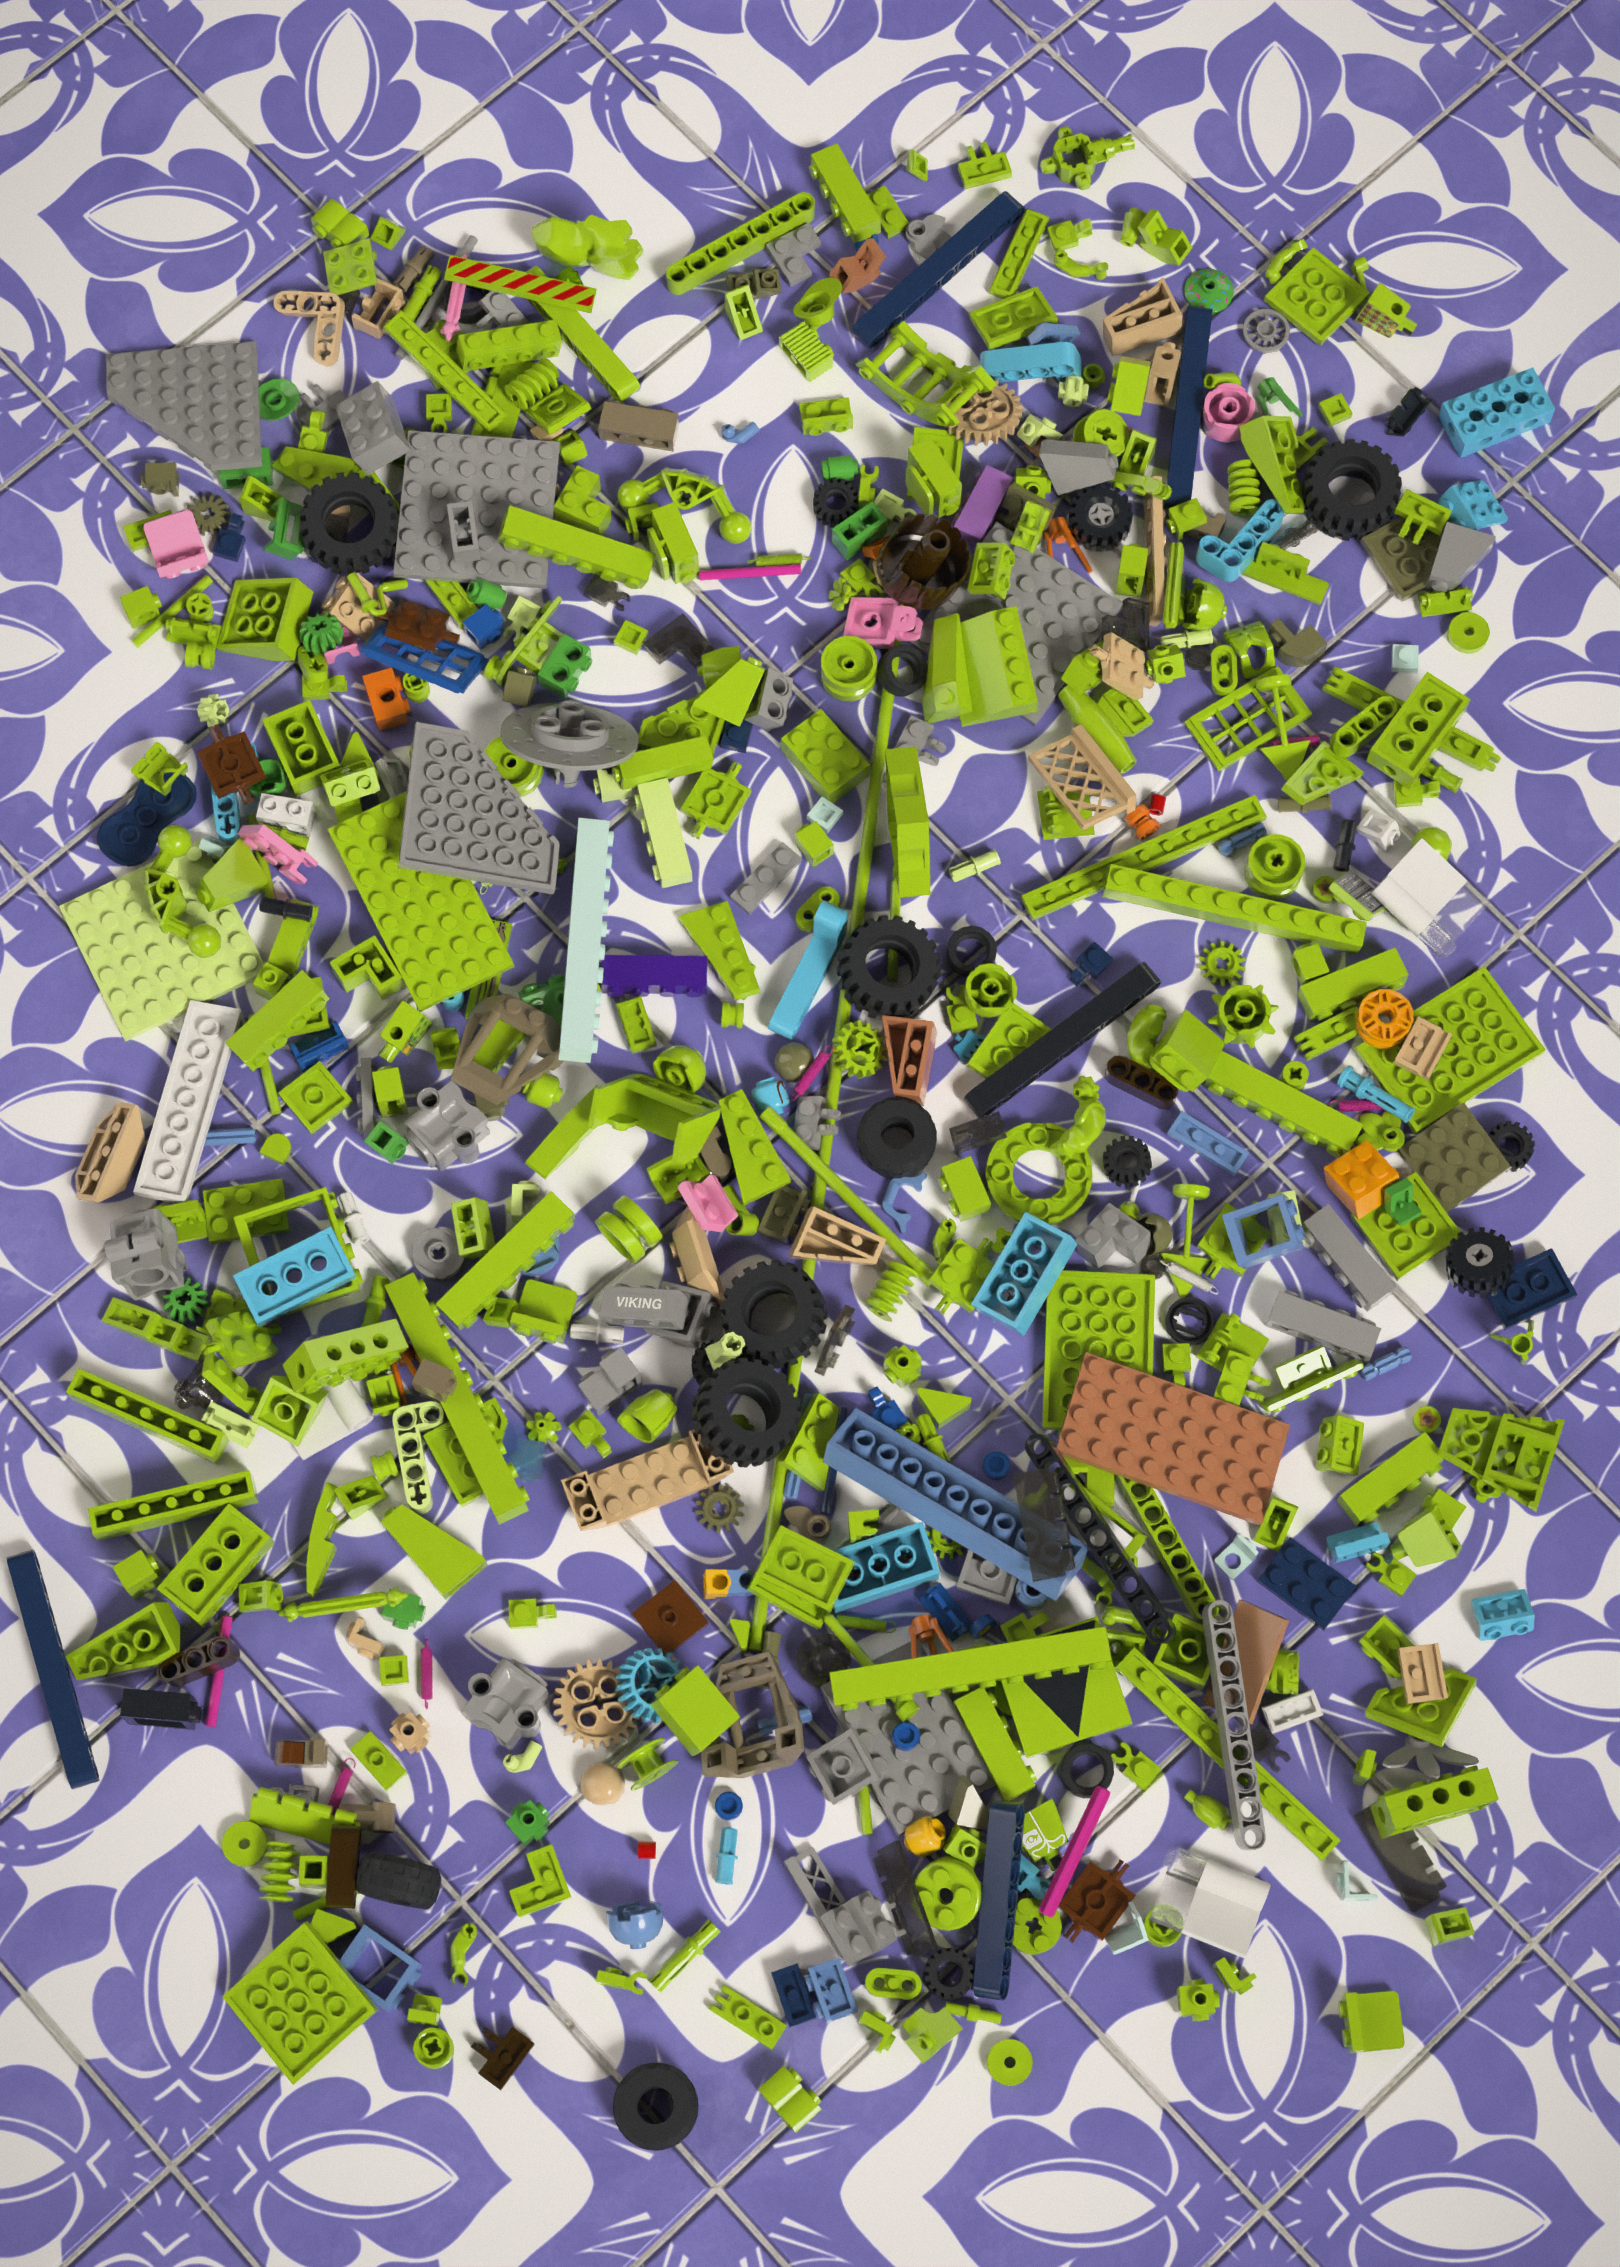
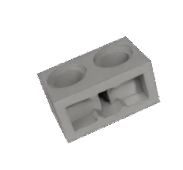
M766 668L744 720L767 731L782 727L787 719L786 711L792 696L793 679L774 669Z

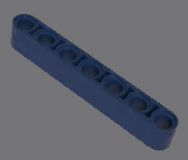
M995 1800L990 1807L973 1983L974 1995L980 1998L1003 2001L1006 1999L1009 1991L1025 1809L1022 1803Z

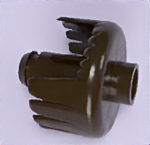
M916 514L914 517L908 516L900 522L881 547L877 557L878 578L890 597L903 606L912 607L916 610L938 608L951 599L965 580L970 570L969 562L971 558L970 551L967 550L968 543L965 539L961 540L962 533L957 527H953L949 531L951 524L947 519H942L937 524L938 517L934 514L929 515L927 518H925L924 514Z

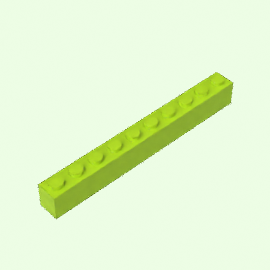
M1111 864L1108 869L1102 897L1312 945L1318 943L1320 947L1356 955L1363 946L1367 922L1114 864Z
M414 1272L385 1285L384 1287L420 1362L425 1358L453 1370L456 1376L457 1387L452 1396L448 1395L445 1403L442 1401L440 1403L498 1524L500 1525L529 1511L526 1502L530 1498L524 1486L518 1487L514 1478L519 1476L513 1463L507 1464L503 1457L507 1451L501 1439L496 1441L492 1432L496 1428L490 1416L484 1417L480 1410L485 1406L479 1393L473 1394L469 1387L474 1383L467 1369L461 1371L458 1363L462 1361V1358L456 1346L450 1348L447 1342L451 1336L445 1323L439 1325L436 1317L440 1316V1313L434 1301L428 1303L425 1295L429 1291L423 1278L417 1280Z
M1106 1627L829 1673L835 1706L842 1707V1711L859 1709L858 1704L869 1702L870 1707L885 1705L886 1699L897 1697V1702L914 1700L913 1695L924 1693L925 1698L939 1696L941 1695V1690L952 1688V1693L969 1691L968 1686L979 1684L980 1688L997 1686L996 1681L1007 1679L1008 1684L1024 1681L1023 1676L1035 1675V1679L1052 1677L1051 1672L1062 1670L1063 1675L1078 1673L1079 1667L1089 1665L1090 1670L1107 1668V1663L1112 1662Z

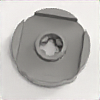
M450 1228L426 1229L416 1237L412 1245V1259L417 1271L430 1280L447 1281L455 1276L464 1265L465 1257L459 1255L456 1233ZM444 1248L443 1253L445 1257L443 1259H434L432 1251Z

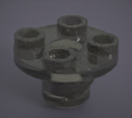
M204 1360L195 1365L193 1372L186 1379H180L174 1386L173 1390L176 1392L174 1404L181 1410L194 1405V1407H200L206 1411L211 1401L220 1405L223 1399V1394L202 1376Z
M817 1633L809 1636L801 1643L795 1656V1663L800 1677L810 1686L820 1688L831 1681L829 1672L850 1669L851 1655L850 1651L836 1635Z

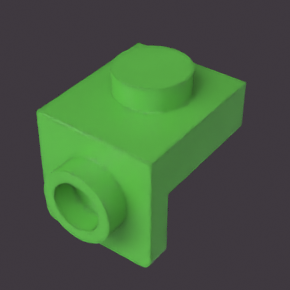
M1407 1178L1398 1183H1392L1385 1189L1384 1210L1399 1226H1403L1421 1216V1209L1413 1202V1184Z

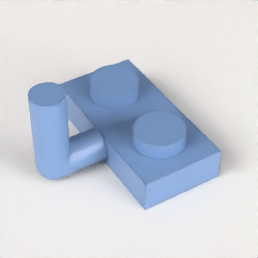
M1043 322L1037 325L1035 331L1026 336L1025 340L1028 346L1056 342L1071 343L1080 335L1077 326Z

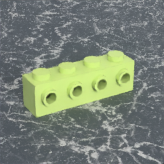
M668 778L638 784V794L634 795L637 810L642 809L644 817L640 818L643 834L648 833L650 841L646 842L649 857L654 856L656 865H652L655 881L660 880L662 888L692 882V870Z

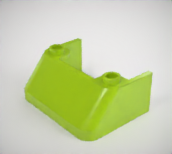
M635 1073L595 1087L588 1128L593 1129L606 1123L612 1125V1128L618 1131H627L628 1128L634 1126L640 1127L674 1141L671 1162L678 1163L700 1153L720 1117L721 1105L649 1075Z

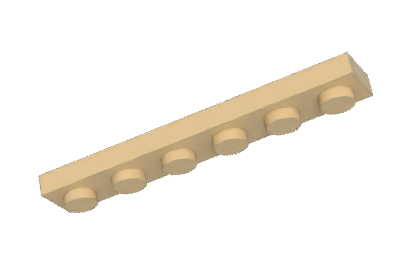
M1151 476V478L1162 481L1160 476ZM1146 493L1144 496L1145 548H1149L1145 569L1147 626L1156 627L1163 620L1166 579H1164V570L1167 565V558L1164 556L1166 534L1163 533L1166 513L1163 510V500L1156 499L1153 494Z

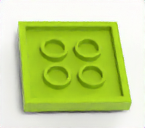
M1313 247L1265 295L1264 302L1281 313L1289 322L1321 346L1369 298L1370 292Z
M1417 1172L1408 1176L1407 1179L1413 1184V1202L1421 1209V1216L1403 1226H1399L1384 1210V1203L1359 1220L1353 1214L1350 1216L1396 1281L1447 1249V1246L1450 1247L1451 1239L1455 1238L1458 1240L1457 1234L1461 1232Z

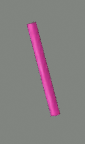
M801 564L699 570L700 581L795 575L801 574Z
M221 1617L219 1636L225 1637L228 1640L230 1638L232 1617ZM224 1646L220 1650V1657L227 1653L228 1646ZM225 1669L213 1673L205 1721V1726L216 1727Z

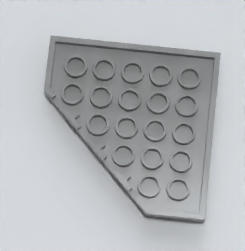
M256 341L106 354L107 396L109 401L125 408L128 414L141 423L144 421L152 427L154 432L166 440L170 439L180 450L190 457H196L202 461L204 466L211 471L262 467L258 348Z
M416 722L413 734L398 868L554 894L560 843L555 836H551L543 827L541 819L531 807L528 808L520 799V794L508 779L505 780L496 770L497 766L473 742L474 738L468 731Z

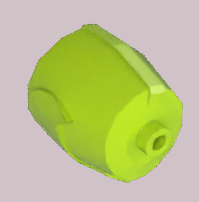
M723 647L701 656L702 666H697L698 677L703 676L706 688L714 684L742 658L740 647Z
M653 1389L637 1397L619 1415L617 1422L634 1438L645 1443H651L668 1427L677 1412V1406L673 1403L674 1399L669 1393ZM633 1417L637 1418L641 1423L639 1424Z
M1279 1649L1265 1689L1273 1693L1298 1695L1299 1651Z

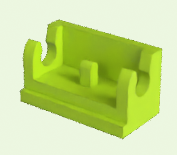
M879 1509L848 1512L849 1545L867 1540L863 1536H871L877 1533Z

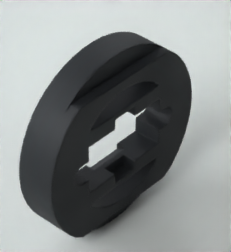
M1195 1297L1181 1298L1175 1301L1167 1312L1165 1318L1166 1330L1178 1343H1190V1346L1202 1344L1207 1340L1214 1328L1213 1312L1201 1299ZM1187 1307L1195 1308V1309L1199 1310L1202 1314L1197 1313V1312H1194V1311H1191V1310H1188V1309H1185V1308H1187ZM1180 1313L1193 1316L1196 1319L1202 1320V1325H1205V1328H1200V1331L1183 1327V1325L1177 1324V1319L1174 1316L1179 1317ZM1177 1330L1194 1335V1337L1184 1336Z

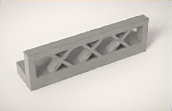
M811 1847L796 1857H790L784 1861V1865L841 1962L845 1961L820 1917L830 1910L831 1905L838 1907L846 1903L816 1850L814 1847ZM809 1856H812L817 1864L814 1876L804 1874L799 1865V1862ZM819 1869L823 1874L824 1878L817 1877ZM808 1879H812V1880H813L812 1885L810 1884V1882H809ZM816 1881L827 1883L830 1886L829 1900L821 1899L817 1896L814 1890ZM833 1894L836 1896L839 1903L832 1901ZM822 1903L828 1904L827 1909H825Z

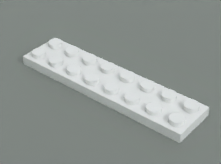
M190 1000L133 1192L135 1196L172 1203H182L189 1199L232 1052L225 1042L238 1031L243 1014L241 1009Z

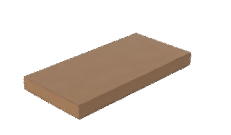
M1239 1599L1233 1617L1249 1724L1253 1725L1289 1620ZM1226 1638L1224 1640L1222 1649H1224L1227 1645ZM1222 1662L1220 1665L1221 1673L1228 1677L1231 1673L1229 1664ZM1210 1680L1202 1703L1215 1709L1212 1682ZM1226 1690L1224 1699L1230 1705L1234 1703L1235 1696L1232 1691Z

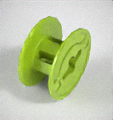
M1101 409L1096 410L1090 416H1085L1077 423L1073 433V442L1106 444L1111 453H1115L1116 457H1118L1127 447L1129 431L1127 424L1120 415L1111 410Z
M664 1737L642 1746L617 1765L618 1769L632 1765L640 1779L630 1787L631 1791H636L652 1783L678 1764L677 1759L663 1764L657 1754L656 1749L665 1741Z

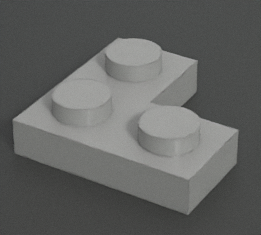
M809 223L766 244L767 252L789 287L812 277V271L802 256L821 247V241Z

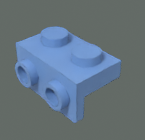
M839 1957L816 1966L807 1967L809 1974L804 1975L809 1992L815 1991L818 2001L813 2004L819 2019L824 2018L826 2024L858 2013Z

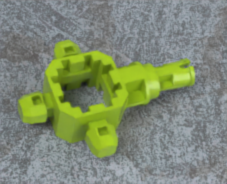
M1064 126L1058 130V140L1053 148V156L1043 159L1040 162V168L1043 174L1055 173L1056 170L1061 181L1066 183L1075 182L1080 190H1087L1091 186L1090 177L1095 171V166L1101 162H1108L1110 158L1115 157L1116 153L1134 150L1135 142L1134 139H1131L1133 137L1132 134L1114 140L1101 137L1098 140L1090 141L1089 136L1082 133L1074 135L1068 126ZM1073 149H1076L1077 152L1081 151L1082 154H1085L1087 164L1084 165V162L1076 164V167L1073 168L1072 165L1064 163L1062 152L1069 154L1073 152Z

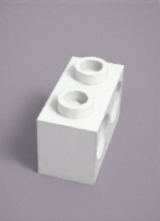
M261 793L256 819L258 824L261 821L279 828L286 827L288 831L311 837L316 812L311 801Z

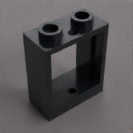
M124 1688L120 1716L129 1725L195 1730L196 1723L201 1721L202 1707L198 1706L197 1700L189 1693Z

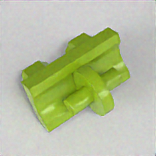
M1028 500L1010 543L1034 553L1052 510Z

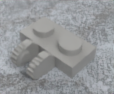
M490 291L478 302L487 313L475 324L478 329L484 327L490 319L497 325L494 329L530 324L511 299L504 293Z
M315 384L312 387L313 392L322 402L315 406L308 395L305 393L300 395L301 401L309 410L300 420L303 425L310 426L312 411L326 412L322 430L329 432L341 423L335 405L344 401L347 397L340 389L328 397L325 391L318 384Z
M912 715L895 748L916 746L919 761L936 767L939 759L928 752H924V748L927 747L936 752L944 753L947 747L942 742L930 738L934 731V725Z
M798 1096L793 1131L812 1150H819L821 1135H836L839 1129L831 1124L825 1125L823 1121L840 1119L841 1112L836 1109H825L826 1099L823 1096Z

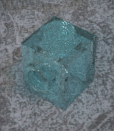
M518 1439L516 1452H511L510 1462L513 1463L520 1481L533 1483L536 1479L542 1480L547 1450L545 1442Z

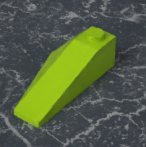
M1261 416L1239 426L1241 442L1245 447V451L1286 514L1304 513L1302 484L1297 480L1300 462L1295 460V449L1299 448L1298 439L1291 416Z
M153 1602L65 1657L76 1680L158 1665L180 1651V1625L169 1602Z

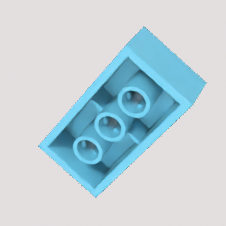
M1025 1212L971 1305L979 1313L1024 1337L1078 1244L1071 1235ZM1037 1249L1040 1250L1039 1253L1034 1254ZM1025 1272L1027 1275L1022 1278L1021 1275ZM1010 1295L1014 1297L1010 1301L1007 1300Z
M923 1522L833 1550L853 1560L855 1564L851 1571H854V1575L859 1574L856 1581L846 1580L833 1609L835 1613L938 1580L940 1571ZM901 1554H906V1558L911 1557L909 1563L903 1564V1562L899 1561ZM879 1562L880 1566L885 1565L883 1572L874 1571V1564Z

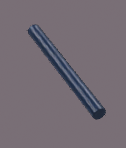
M839 1407L835 1433L846 1421L848 1409L845 1407ZM830 1466L820 1507V1513L830 1515L837 1477V1470Z

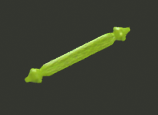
M394 1587L387 1593L380 1591L305 1602L299 1606L295 1602H291V1604L279 1611L278 1615L285 1617L288 1622H292L299 1616L306 1618L381 1607L387 1603L391 1607H395L408 1597V1593L401 1592L398 1587Z

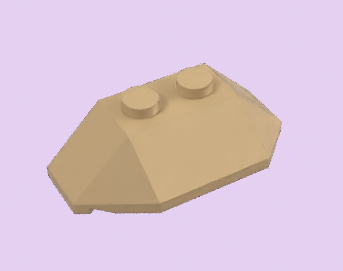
M117 1101L113 1106V1110L107 1113L96 1126L75 1174L77 1199L99 1203L126 1189L146 1142L139 1106L136 1104Z
M687 1205L672 1232L673 1242L669 1243L673 1258L678 1257L681 1265L677 1267L680 1282H686L687 1287L709 1292L716 1300L717 1305L721 1306L722 1302H726V1298L723 1296L724 1289L706 1232L700 1228Z

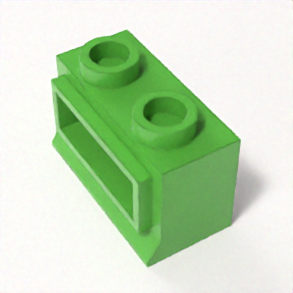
M280 497L271 504L270 509L277 512V516L270 521L268 530L274 532L273 540L264 546L263 551L288 560H292L303 553L305 544L300 528V510L304 506L290 502L284 497ZM289 515L294 516L291 542L285 541Z

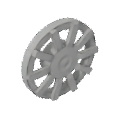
M1260 309L1251 313L1246 318L1243 326L1245 342L1252 350L1263 354L1279 351L1287 343L1290 334V327L1286 318L1281 313L1271 309ZM1265 315V320L1260 321L1257 316ZM1269 315L1276 317L1274 321L1269 320ZM1252 319L1257 323V327L1249 324ZM1281 321L1284 327L1277 328L1276 324ZM1247 328L1256 332L1248 334ZM1283 331L1286 333L1285 337L1276 334ZM1258 337L1257 340H1256L1254 343H1253V342L1251 341V339H1250V338ZM1274 338L1282 342L1277 345ZM1260 341H1263V347L1258 346ZM1270 341L1273 347H1267V342Z

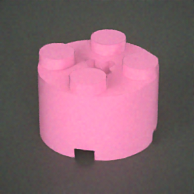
M1224 383L1207 394L1201 417L1202 426L1207 437L1226 443L1241 441L1239 426L1252 421L1255 410L1254 400L1252 396L1250 397L1245 392V388L1233 383Z

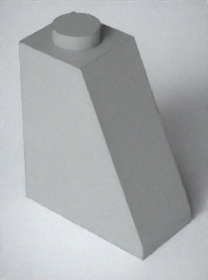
M1048 439L1041 442L1039 456L1057 495L1115 478L1116 468L1119 466L1118 459L1115 453H1111L1106 444Z
M1447 522L1427 586L1432 587L1438 592L1454 591L1491 552L1496 536Z

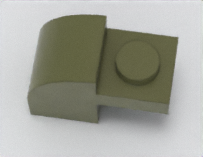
M1279 618L1270 624L1268 635L1272 644L1275 647H1280L1277 659L1281 663L1291 667H1303L1311 664L1325 653L1327 642L1312 625H1309L1295 636Z

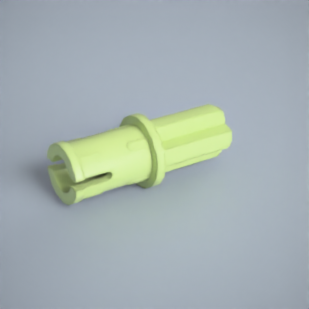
M1211 629L1191 632L1184 630V633L1161 637V645L1170 646L1177 644L1179 649L1186 648L1187 650H1190L1193 646L1213 643Z
M993 849L975 858L971 856L968 861L949 868V876L953 882H958L972 875L979 876L980 872L1000 865L1001 862L998 853Z

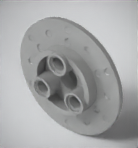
M566 700L561 703L536 704L521 708L504 719L500 732L502 742L512 753L529 762L554 768V783L557 785L560 779L564 778V788H571L577 785L580 771L604 769L625 762L635 754L639 741L635 728L625 719L609 711L584 705L575 700Z

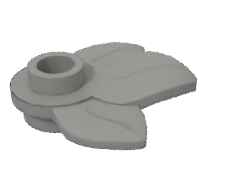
M936 214L928 215L923 220L912 221L906 227V238L914 244L916 253L921 257L927 259L951 238L942 229L946 217ZM915 232H921L922 234H921V235H915L914 233H915Z

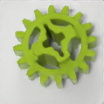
M858 1020L854 1023H847L843 1025V1028L836 1031L838 1036L833 1038L832 1042L837 1044V1046L833 1048V1053H837L838 1056L834 1059V1062H841L842 1064L839 1069L840 1071L848 1069L849 1077L856 1075L858 1079H861L865 1076H872L876 1071L883 1068L880 1063L886 1061L887 1058L882 1055V1052L887 1051V1047L881 1045L885 1038H878V1028L871 1030V1023L868 1022L862 1025L861 1020ZM858 1048H864L861 1051L855 1052V1050Z

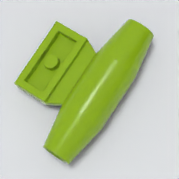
M1068 685L1059 692L1058 697L1075 726L1081 724L1120 774L1129 771L1136 764L1137 760L1124 737H1134L1153 724V718L1138 700H1133L1115 688L1105 692L1097 704L1085 692L1078 695Z

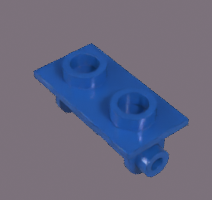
M941 1583L930 1587L926 1594L919 1598V1601L933 1618H937L940 1628L952 1643L965 1634L972 1625V1622Z

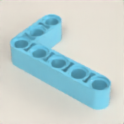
M824 900L821 902L814 917L813 937L772 1015L768 1030L793 1040L847 933L848 911Z

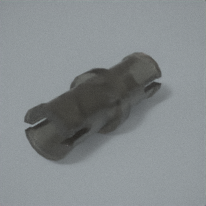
M1309 518L1294 528L1289 527L1285 529V533L1273 540H1269L1267 543L1278 545L1284 550L1291 546L1296 547L1300 545V541L1317 533L1318 527L1316 524L1310 527L1314 520Z

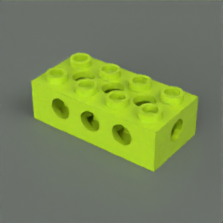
M1426 672L1370 749L1366 762L1410 789L1462 718L1471 699L1431 673Z
M395 1318L305 1341L286 1360L283 1367L295 1394L306 1391V1394H311L320 1390L323 1386L329 1385L330 1388L343 1384L346 1380L352 1379L353 1382L364 1379L369 1374L375 1373L376 1376L387 1373L391 1369L390 1366L402 1358L401 1355L406 1351L408 1345Z
M228 1504L157 1587V1590L199 1626L204 1628L275 1543L267 1533L231 1504ZM240 1540L237 1548L228 1549L231 1541ZM222 1561V1565L218 1570H210L212 1563ZM196 1583H204L202 1590L192 1592V1588Z
M1475 1765L1461 1770L1462 1772L1455 1774L1454 1777L1452 1773H1447L1436 1778V1780L1428 1782V1784L1426 1780L1413 1783L1409 1788L1403 1789V1792H1401L1400 1788L1384 1792V1795L1377 1797L1378 1802L1370 1806L1380 1838L1383 1839L1479 1811L1498 1801L1499 1797L1488 1767L1478 1769V1766Z

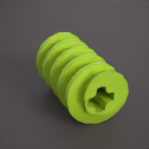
M540 359L539 363L533 364L531 368L525 370L524 374L518 375L516 379L510 381L509 385H505L507 396L523 411L527 410V403L534 405L536 402L535 398L538 400L543 398L542 392L549 394L551 391L550 387L553 389L558 387L556 379H559V372L557 367L549 359Z
M1250 459L1236 461L1230 464L1227 469L1229 475V511L1238 517H1253L1260 509L1257 507L1261 503V500L1257 498L1260 495V490L1257 488L1260 485V481L1257 479L1260 473L1256 470V466Z
M894 1261L887 1263V1270L881 1273L882 1279H878L875 1283L877 1288H873L870 1291L871 1297H867L865 1300L867 1308L874 1315L887 1322L893 1321L888 1315L889 1312L894 1314L898 1312L893 1304H903V1301L898 1297L899 1294L904 1296L909 1294L904 1286H914V1283L909 1278L919 1277V1274L909 1266Z
M267 1842V1847L274 1851L265 1853V1858L272 1862L263 1864V1869L270 1873L261 1876V1880L268 1885L259 1887V1891L266 1896L259 1897L258 1899L279 1903L291 1902L294 1898L286 1893L287 1891L295 1890L296 1887L289 1884L288 1881L297 1879V1875L290 1872V1869L299 1867V1864L292 1861V1858L301 1856V1853L294 1849L295 1845Z

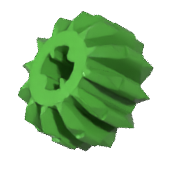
M328 612L323 616L317 613L316 617L308 616L307 622L301 623L299 636L306 651H312L316 656L320 652L326 653L329 650H335L336 646L342 645L344 631L336 616L331 617Z
M187 1278L183 1287L168 1290L170 1294L162 1296L163 1301L167 1302L163 1309L165 1312H170L169 1318L171 1320L178 1318L180 1324H184L188 1317L191 1323H194L195 1314L201 1317L204 1316L201 1308L208 1307V1301L204 1300L208 1294L206 1290H201L202 1285L200 1282L192 1285L191 1278ZM186 1297H189L191 1301H186L185 1305H182L180 1301H185Z

